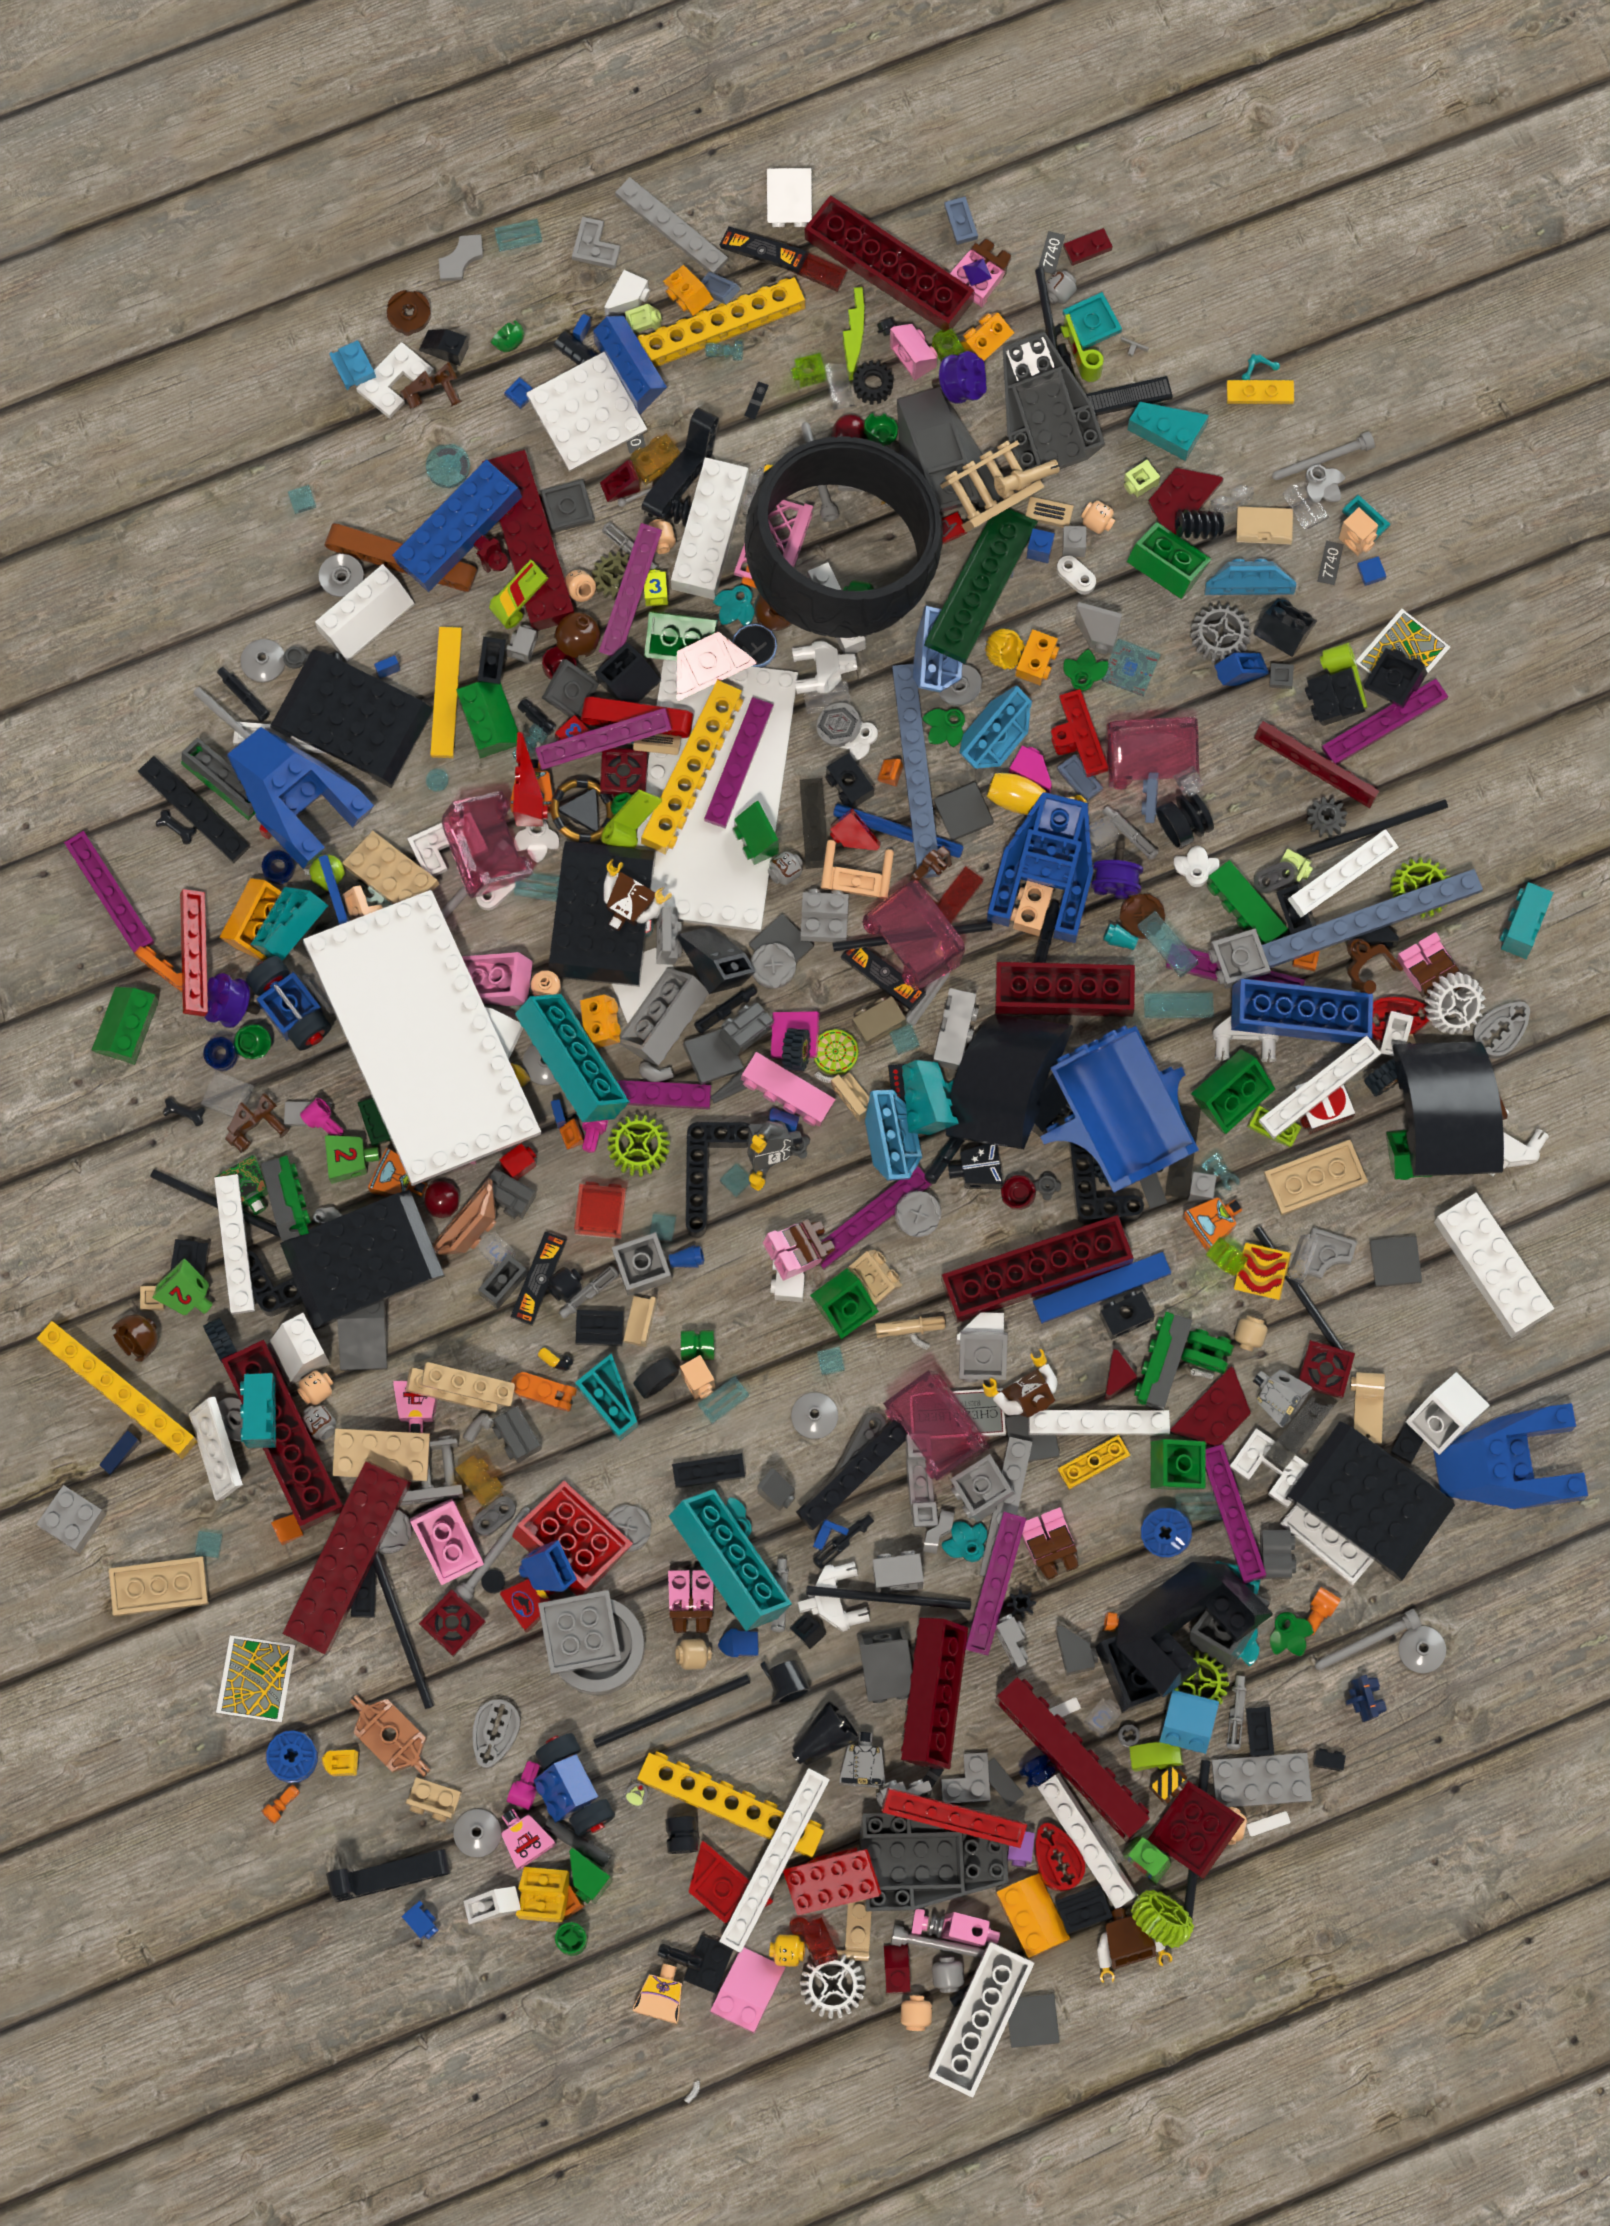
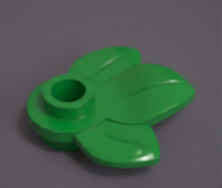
M1087 649L1079 656L1077 661L1065 659L1063 670L1065 675L1071 679L1073 688L1075 690L1081 689V692L1089 690L1094 682L1105 677L1108 671V662H1096L1092 652ZM1081 679H1086V680H1087V681H1086L1085 683H1083V684H1080V683H1079V681H1080Z
M934 709L922 718L926 724L932 727L928 736L930 744L939 745L947 741L954 748L962 741V727L965 723V716L960 710L949 709L944 711ZM956 718L958 722L953 724L949 720Z
M1290 1612L1279 1614L1275 1620L1276 1629L1270 1636L1271 1649L1275 1655L1282 1653L1287 1648L1291 1653L1302 1656L1306 1650L1305 1637H1309L1314 1633L1311 1624L1305 1619L1297 1618ZM1289 1620L1290 1626L1285 1628L1284 1624Z

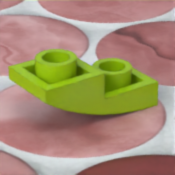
M1257 1106L1247 1127L1269 1139L1292 1147L1301 1126L1294 1123L1273 1139L1259 1123V1119L1270 1111Z
M1161 1742L1129 1747L1131 1767L1134 1772L1155 1767L1163 1770L1171 1766L1183 1765L1181 1747Z

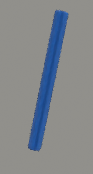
M836 804L833 815L840 818L852 808ZM853 809L868 828L913 843L912 829L910 827ZM936 837L938 849L944 846L950 851L951 856L960 858L963 852L962 845Z

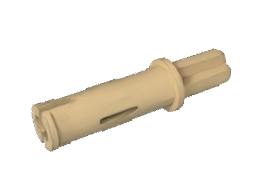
M919 1316V1319L875 1323L877 1338L919 1332L924 1334L925 1331L941 1330L946 1327L944 1316L929 1318Z

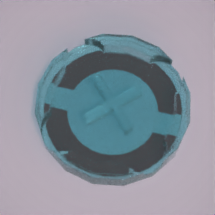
M453 444L437 446L429 453L426 459L428 477L434 484L442 488L459 486L466 480L470 472L468 455L462 448Z

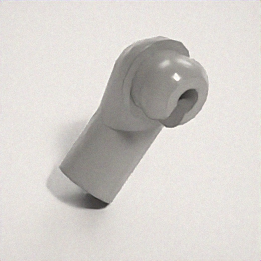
M643 1062L639 1066L641 1076L650 1082H661L673 1078L670 1067L658 1070L651 1066L649 1062Z
M334 1207L317 1209L313 1214V1219L316 1223H326L343 1215Z
M485 1413L480 1414L470 1424L463 1438L473 1443L482 1427L485 1429L491 1428L494 1422L493 1418L488 1417V1414Z

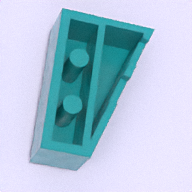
M1139 402L1129 419L1127 430L1186 461L1207 427L1209 415Z
M1529 882L1525 889L1520 888L1516 898L1519 901L1517 909L1512 908L1508 918L1511 925L1509 929L1504 928L1499 940L1503 942L1501 950L1527 959L1554 892Z
M284 887L251 945L267 958L278 956L283 961L329 905L309 890Z
M915 1060L903 1065L902 1076L909 1133L932 1135L959 1124L957 1117H953L950 1109L952 1106L951 1099L946 1098L944 1092L946 1084L938 1062Z
M611 1353L578 1379L575 1385L591 1407L621 1441L638 1427V1422Z
M273 1373L244 1374V1381L240 1382L241 1395H244L243 1404L240 1406L241 1419H243L241 1442H244L247 1448L276 1447L275 1376Z

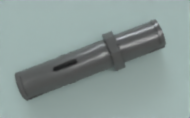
M552 1816L545 1824L547 1826H544L543 1830L551 1833L602 1868L609 1862L608 1859L612 1855L595 1846V1842L591 1839L588 1841L582 1836H578L573 1830L562 1823H555Z

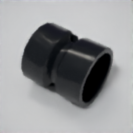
M684 1816L665 1819L666 1833L670 1835V1838L667 1839L668 1854H685L699 1851L698 1838L694 1836V1833L697 1831L696 1817Z

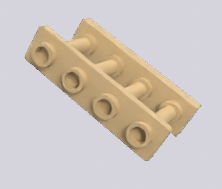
M1006 441L997 447L998 452L993 454L992 451H989L980 456L981 462L975 464L972 461L962 467L964 470L962 473L958 474L954 471L944 477L946 482L940 485L943 489L951 484L968 514L967 518L969 521L962 524L965 532L979 526L1044 488L1041 480L1034 483L1031 482L1026 484L1017 493L1014 490L1008 492L1006 496L1002 497L1003 501L997 503L996 500L992 499L976 469L986 464L994 480L999 476L1003 478L993 460L1002 454L1005 456L1012 471L1023 472L1011 451L1012 448L1019 445L1018 441L1012 444ZM967 474L970 476L986 505L984 506L986 511L981 514L979 510H975L959 481L960 478Z
M427 1362L425 1363L424 1370L410 1368L405 1391L494 1413L497 1410L498 1404L507 1407L511 1406L515 1384Z

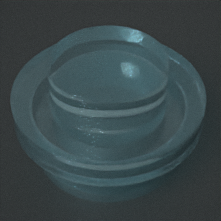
M434 769L426 776V785L434 792H440L448 785V776L443 770Z

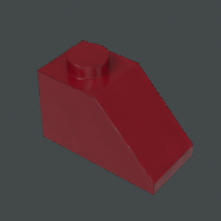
M908 1944L884 1946L886 1995L910 1994Z

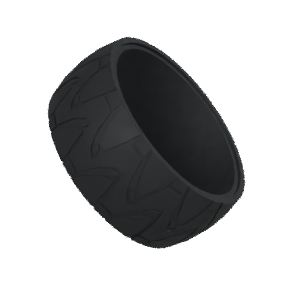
M838 436L837 438H821L800 445L785 454L770 469L760 482L748 509L744 543L752 580L763 599L775 612L795 626L809 632L812 631L818 635H828V637L854 638L871 635L892 626L918 604L927 591L938 568L943 531L936 496L923 474H920V471L909 460L877 442L856 437ZM842 485L857 488L887 503L903 519L914 539L918 563L905 576L881 588L867 591H845L826 587L798 572L783 557L773 540L768 515L782 500L809 487Z

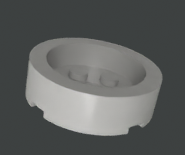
M612 1599L611 1605L622 1661L558 1673L559 1677L567 1685L584 1694L607 1695L622 1689L634 1679L643 1663L645 1641L641 1626L635 1615L626 1606Z

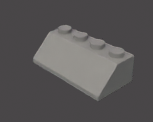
M667 967L620 1034L619 1044L645 1061L659 1065L665 1059L672 1045L679 1039L686 1025L690 1023L697 1009L704 1003L705 998L709 994L707 989L693 975Z

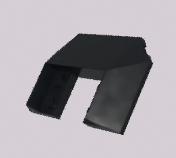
M1191 1562L1119 1616L1116 1648L1162 1697L1166 1696L1200 1670V1665L1171 1635L1201 1612L1206 1610L1235 1642H1238L1273 1615L1226 1564Z

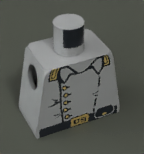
M1279 1370L1271 1377L1260 1371L1253 1380L1256 1385L1263 1389L1257 1398V1403L1282 1428L1294 1420L1313 1389L1308 1384L1283 1370Z
M858 1732V1745H848L839 1785L883 1788L885 1776L882 1748L872 1746L873 1733Z

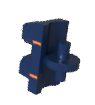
M1363 1675L1350 1681L1353 1688L1349 1690L1351 1699L1346 1700L1345 1704L1346 1706L1353 1705L1355 1713L1360 1712L1362 1722L1370 1721L1387 1710L1385 1701L1383 1699L1374 1701L1372 1692L1380 1690L1378 1678H1368L1367 1675Z

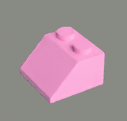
M913 324L894 326L890 329V348L914 381L937 367L938 354L932 346L929 347L926 344L925 336L920 329L916 330Z

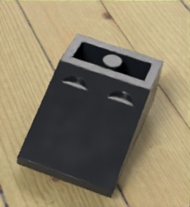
M711 926L681 933L676 936L709 994L742 986L756 972L745 952Z

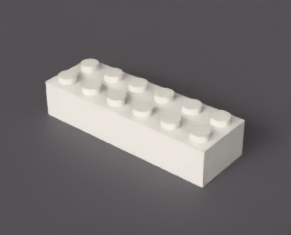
M710 458L704 459L671 577L672 590L715 599L749 479L747 467Z
M1477 1193L1437 1216L1434 1222L1511 1338L1553 1312L1554 1307Z
M989 1941L928 2074L930 2078L972 2098L974 2097L1033 1968V1961Z

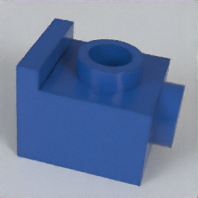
M419 1901L402 1918L421 1940L424 1938L429 1940L439 1930L433 1924L436 1921L435 1917L428 1909L423 1912L421 1909L424 1905Z

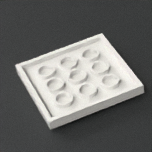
M605 352L526 393L527 398L569 472L647 431L643 420Z

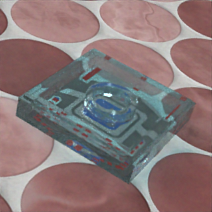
M1118 639L1108 663V671L1102 681L1144 697L1160 659V654Z

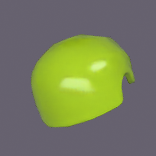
M326 855L329 858L334 878L339 888L344 883L346 877L344 866L335 856ZM319 858L311 863L309 868L311 880L324 891H329Z

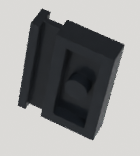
M175 1239L170 1271L185 1259L205 1278L209 1243Z
M577 1310L575 1344L622 1346L624 1312Z
M1101 1885L1055 1901L1067 1935L1113 1918Z
M701 1935L694 1955L704 1960L702 1968L697 1971L688 1967L683 1981L716 1994L734 1949Z

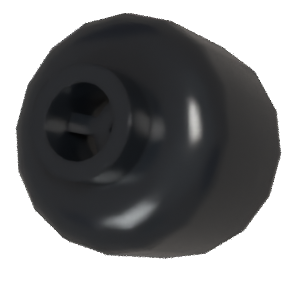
M562 1267L549 1277L547 1289L557 1301L567 1302L582 1290L580 1283L582 1277L576 1269L570 1270Z

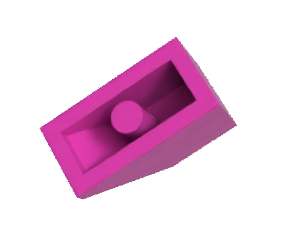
M1022 745L1010 766L1009 773L1030 779L1046 790V793L1050 794L1052 784L1043 756L1040 755L1037 749L1033 747L1026 748Z

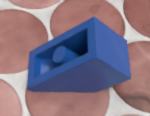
M1233 653L1214 665L1218 679L1223 686H1237L1269 674L1261 653Z

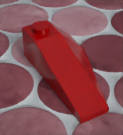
M518 732L516 762L518 766L515 767L516 784H514L513 802L516 826L544 827V819H548V805H544L523 734Z

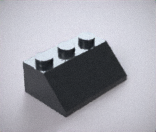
M1053 1073L1046 1080L1037 1102L1041 1109L1032 1131L1039 1137L1048 1133L1046 1128L1056 1124L1055 1121L1060 1116L1064 1118L1071 1109Z
M1117 1636L1101 1641L1095 1647L1122 1713L1162 1697L1116 1648Z

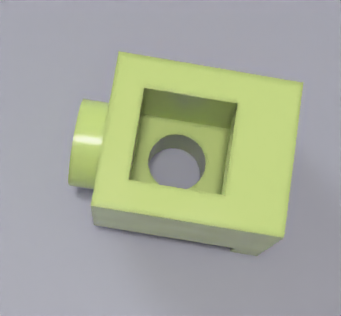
M1145 460L1125 473L1124 487L1130 495L1134 493L1138 498L1151 488L1157 487L1160 476L1149 461ZM1137 481H1142L1143 483L1139 485Z

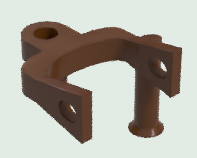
M450 362L446 363L430 378L427 372L424 371L410 385L400 391L403 399L407 400L410 409L423 404L418 393L433 388L439 383L442 384L451 402V407L462 402L459 401L450 380L457 379ZM446 370L449 371V373H450L449 376H447V374H446V372H445Z
M944 846L937 851L934 849L929 852L922 860V865L907 882L932 907V910L936 909L941 901H938L921 884V881L931 870L940 875L942 873L941 870L944 872L947 867L952 865L950 851Z
M1357 938L1350 940L1347 944V951L1354 960L1347 970L1349 977L1353 981L1351 987L1354 990L1368 994L1376 991L1374 981L1368 980L1363 982L1358 974L1362 966L1379 953L1383 954L1393 971L1401 972L1404 969L1383 944H1375L1370 947L1367 942Z
M264 1093L254 1113L242 1102L239 1104L231 1123L227 1127L229 1133L225 1140L242 1153L251 1145L245 1134L256 1127L263 1118L280 1134V1138L285 1136L290 1128H286L271 1113L277 1105ZM265 1102H268V1108L264 1106ZM243 1110L246 1112L245 1117L241 1115Z

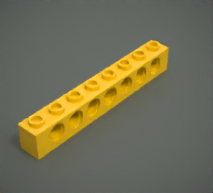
M795 277L791 279L785 278L776 285L762 287L751 295H741L727 305L721 303L715 309L701 311L689 319H680L674 325L660 327L654 333L637 336V339L656 368L804 310L805 299ZM782 297L784 300L777 302L774 298ZM755 305L763 306V308L760 310L754 309L753 307ZM742 313L743 316L736 318L733 314ZM714 321L723 322L719 326H715L712 324ZM694 329L702 330L699 334H695L692 331ZM674 337L682 338L678 342H674L671 339ZM653 345L661 346L658 350H654L651 347Z
M719 680L716 681L660 797L662 802L654 810L643 832L641 844L665 855L669 848H674L678 839L675 834L678 828L683 829L687 820L685 814L688 809L692 810L697 799L694 795L697 789L701 790L706 781V778L703 776L706 770L710 771L714 765L716 758L713 755L716 750H721L725 738L722 737L725 731H730L734 723L732 716L735 711L739 712L744 701L741 699L742 690ZM718 706H725L728 711L720 713L716 708ZM710 725H714L719 730L716 732H710L707 730V727ZM699 745H706L709 750L701 752L697 747ZM695 764L700 769L693 772L688 769V766ZM687 784L690 789L688 791H681L678 786ZM675 803L681 808L678 811H672L669 805ZM667 823L671 826V829L664 831L659 826Z
M53 1321L36 1338L41 1345L181 1459L197 1443L192 1434Z
M656 1751L655 1754L648 1753L637 1778L638 1782L770 1841L772 1840L777 1829H772L769 1826V1820L773 1817H778L782 1820L785 1815L784 1812L777 1810L778 1805L767 1800L764 1803L755 1800L756 1795L745 1790L739 1793L733 1790V1785L721 1780L720 1784L711 1780L712 1776L705 1772L699 1771L696 1774L689 1770V1765L677 1761L676 1764L667 1761L669 1757ZM666 1768L673 1772L672 1778L667 1781L659 1777L660 1772ZM686 1778H691L694 1780L695 1786L691 1790H684L681 1787L682 1781ZM707 1788H713L716 1790L717 1795L714 1799L707 1800L703 1797V1792ZM728 1798H736L739 1804L736 1809L729 1810L725 1807V1802ZM752 1807L758 1808L761 1812L759 1818L755 1820L747 1816V1811ZM809 1820L804 1830V1836L799 1839L794 1851L813 1859L824 1835V1830L820 1829L822 1825Z

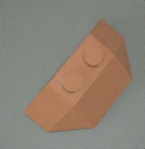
M487 1179L432 1243L436 1255L466 1253L469 1248L474 1249L481 1241L480 1235L484 1231L489 1232L496 1223L494 1220L496 1210L493 1180Z

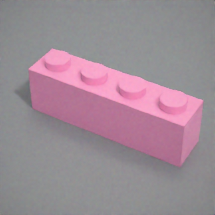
M757 1052L741 1076L745 1087L753 1091L755 1089L764 1093L763 1097L773 1103L775 1101L784 1105L783 1109L793 1115L795 1113L803 1117L802 1120L811 1126L817 1125L820 1127L835 1102L833 1097Z

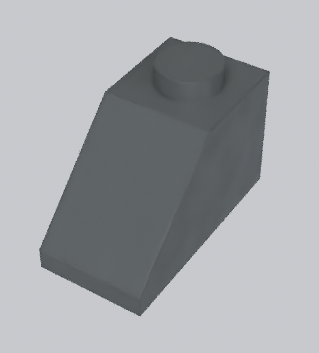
M773 1468L757 1485L758 1494L779 1511L783 1507L787 1509L795 1499L793 1496L795 1493L794 1488Z
M1057 1626L1055 1631L1066 1676L1094 1670L1095 1663H1098L1096 1650L1091 1649L1090 1643L1063 1626Z

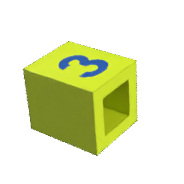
M650 570L644 584L646 606L668 605L666 572H661L660 570Z

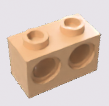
M1358 508L1343 522L1339 539L1357 556L1363 551L1367 553L1375 544L1374 540L1377 537L1378 524Z
M1030 881L1026 882L1025 887H1020L1017 900H1020L1019 908L1014 907L1011 921H1014L1013 929L1040 936L1045 914L1052 898L1053 888ZM1030 894H1037L1040 896V899L1038 901H1031L1028 896ZM1028 914L1034 920L1032 922H1025L1022 916Z
M701 1355L680 1366L681 1376L694 1399L699 1397L704 1399L713 1393L715 1381Z

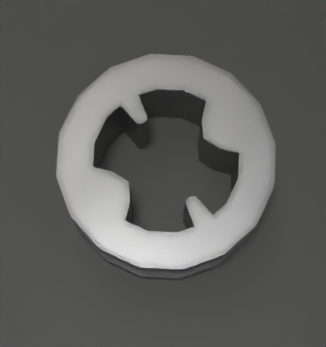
M1133 1725L1123 1726L1118 1733V1740L1125 1747L1135 1746L1140 1738L1139 1730ZM1132 1730L1135 1733L1133 1736L1136 1738L1134 1741L1129 1740L1126 1742L1123 1739L1125 1735H1122V1733Z
M933 1914L929 1936L936 1934L940 1938L944 1916L937 1918Z

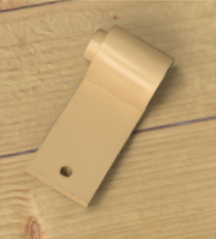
M1356 1372V1377H1351V1391H1355L1354 1429L1376 1445H1382L1385 1374Z

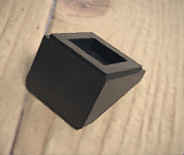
M807 1612L790 1628L809 1649L826 1635V1631L821 1624Z

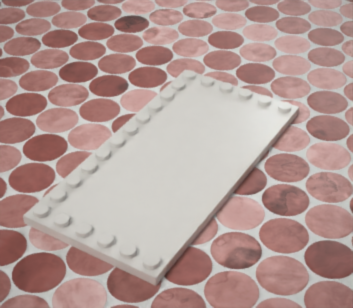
M664 660L657 706L681 709L693 713L691 735L715 684L678 701L677 661ZM751 666L721 680V682L742 690L741 699L744 701L740 711H735L732 716L734 723L730 731H725L722 737L725 738L721 750H716L713 755L716 758L714 765L710 771L706 770L703 776L706 778L703 788L701 790L697 789L694 795L697 799L692 810L688 809L685 814L687 820L683 829L678 828L675 834L678 839L674 848H669L665 855L641 844V837L653 812L638 827V843L635 849L656 851L651 890L656 892L658 889L665 887L662 890V895L666 897L667 894H672V897L664 902L663 907H671V914H677L678 922L761 932L769 880L768 868L772 857L756 865L753 864L751 859L747 860L742 850L745 846L741 839H736L732 828H734V819L754 802L759 801L774 832H776L796 695L795 680H798V672ZM754 697L773 704L774 708L725 829L705 822L704 818L750 701ZM718 706L716 708L720 713L728 711L725 706ZM710 725L707 727V730L710 732H716L719 730L714 725ZM689 737L681 738L678 755L649 752L646 777L647 793L659 798L661 797ZM699 745L697 747L701 752L709 750L706 745ZM695 764L688 766V769L693 772L700 769ZM687 784L678 786L681 791H688L690 789ZM675 803L669 805L672 811H678L681 808ZM667 823L659 826L664 831L671 829V826Z
M432 890L303 939L306 950L412 1186L541 1135L538 1123Z

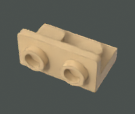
M847 1073L842 1078L838 1074L831 1079V1087L859 1122L866 1117L869 1096L851 1073Z
M870 1250L866 1251L852 1263L848 1269L859 1278L871 1300L877 1305L894 1290L901 1288L902 1284L899 1281V1275L894 1270H890L886 1265L885 1257L879 1251Z
M416 1777L409 1799L406 1800V1805L410 1806L409 1811L423 1815L425 1811L433 1814V1819L446 1822V1819L453 1820L462 1793Z

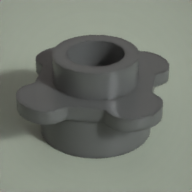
M802 1137V1144H799V1148H795V1145L790 1146V1156H798L800 1159L806 1158V1149L810 1144L809 1138Z
M1044 1173L1043 1177L1034 1183L1036 1191L1042 1194L1044 1200H1050L1055 1192L1061 1190V1184L1056 1182L1050 1173Z

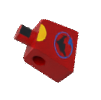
M529 1579L503 1590L499 1594L527 1633L541 1620L538 1603L551 1601L549 1596L557 1591L535 1590Z

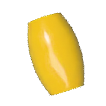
M994 773L986 797L1006 810L1028 815L1043 792L1046 793V790L1030 779L1016 774Z

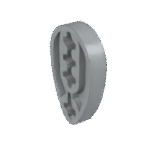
M1519 1001L1508 1003L1492 1010L1477 1023L1473 1031V1042H1482L1484 1044L1483 1040L1487 1042L1491 1038V1032L1494 1034L1498 1032L1499 1024L1501 1026L1506 1024L1508 1026L1507 1032L1503 1031L1500 1034V1040H1493L1492 1048L1486 1047L1485 1049L1489 1058L1492 1059L1507 1056L1517 1046L1526 1030L1530 1016L1529 1006ZM1515 1009L1524 1010L1522 1014L1524 1017L1518 1016L1514 1020H1511L1516 1012Z
M491 1700L482 1705L476 1714L473 1725V1749L476 1760L482 1768L489 1769L500 1762L510 1751L520 1731V1716L516 1708L507 1701ZM501 1705H504L508 1713L507 1715H502L501 1721L504 1725L499 1726L497 1730L501 1736L500 1738L496 1737L492 1741L490 1735H488L489 1731L494 1730V1724L491 1721L498 1718V1713L495 1712V1709H500ZM492 1745L490 1755L494 1758L492 1761L488 1760L487 1764H485L481 1754H486L489 1746Z

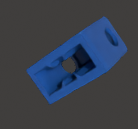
M559 1540L532 1550L521 1560L519 1573L521 1577L529 1579L535 1590L561 1592L577 1580Z

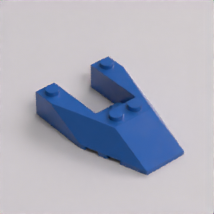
M262 727L257 729L227 755L238 780L241 781L245 789L248 801L252 804L257 820L303 869L316 860L325 847L297 818L298 814L323 795L353 828L368 816L374 807L357 787L326 764Z
M1045 792L1041 794L1027 818L1004 850L987 914V922L991 921V923L1009 927L1022 879L1065 890L1053 938L1076 943L1093 875L1088 804L1086 802Z
M1572 1403L1500 1416L1459 1436L1440 1455L1433 1449L1439 1490L1450 1498L1476 1501L1492 1506H1503L1514 1510L1584 1501L1588 1497L1584 1473L1534 1479L1527 1437L1572 1432L1576 1427Z

